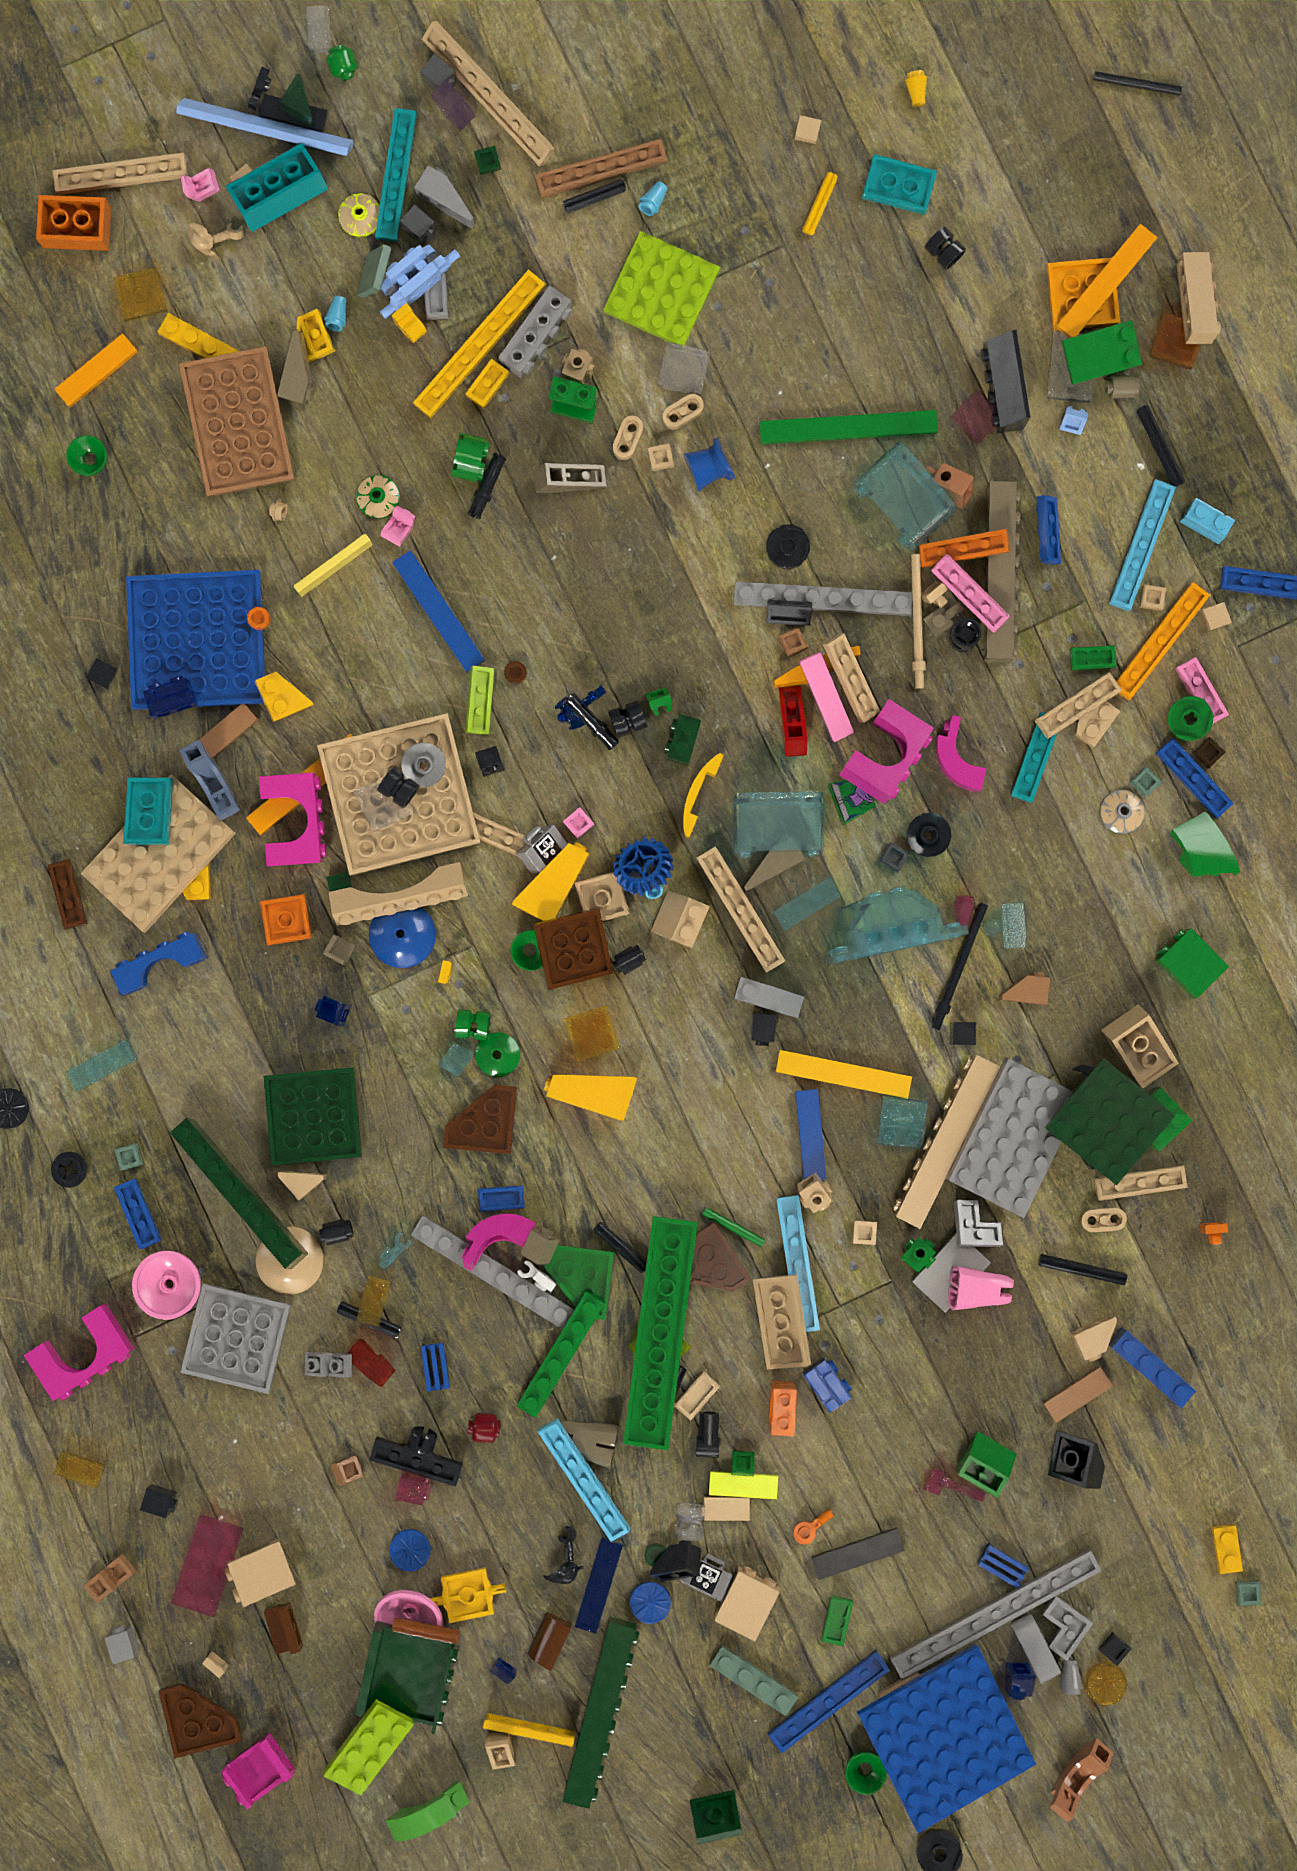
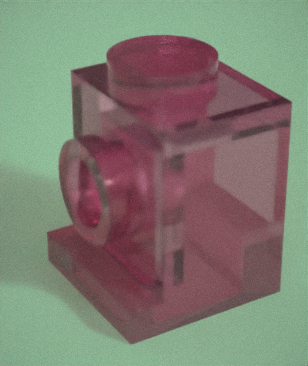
M402 1474L395 1501L423 1505L424 1500H429L431 1487L428 1486L429 1479ZM415 1488L418 1493L417 1495H412L409 1490Z

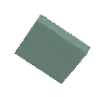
M383 244L367 253L357 296L365 298L381 290L391 247Z

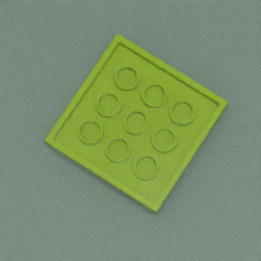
M640 231L603 312L684 349L719 274L720 266Z

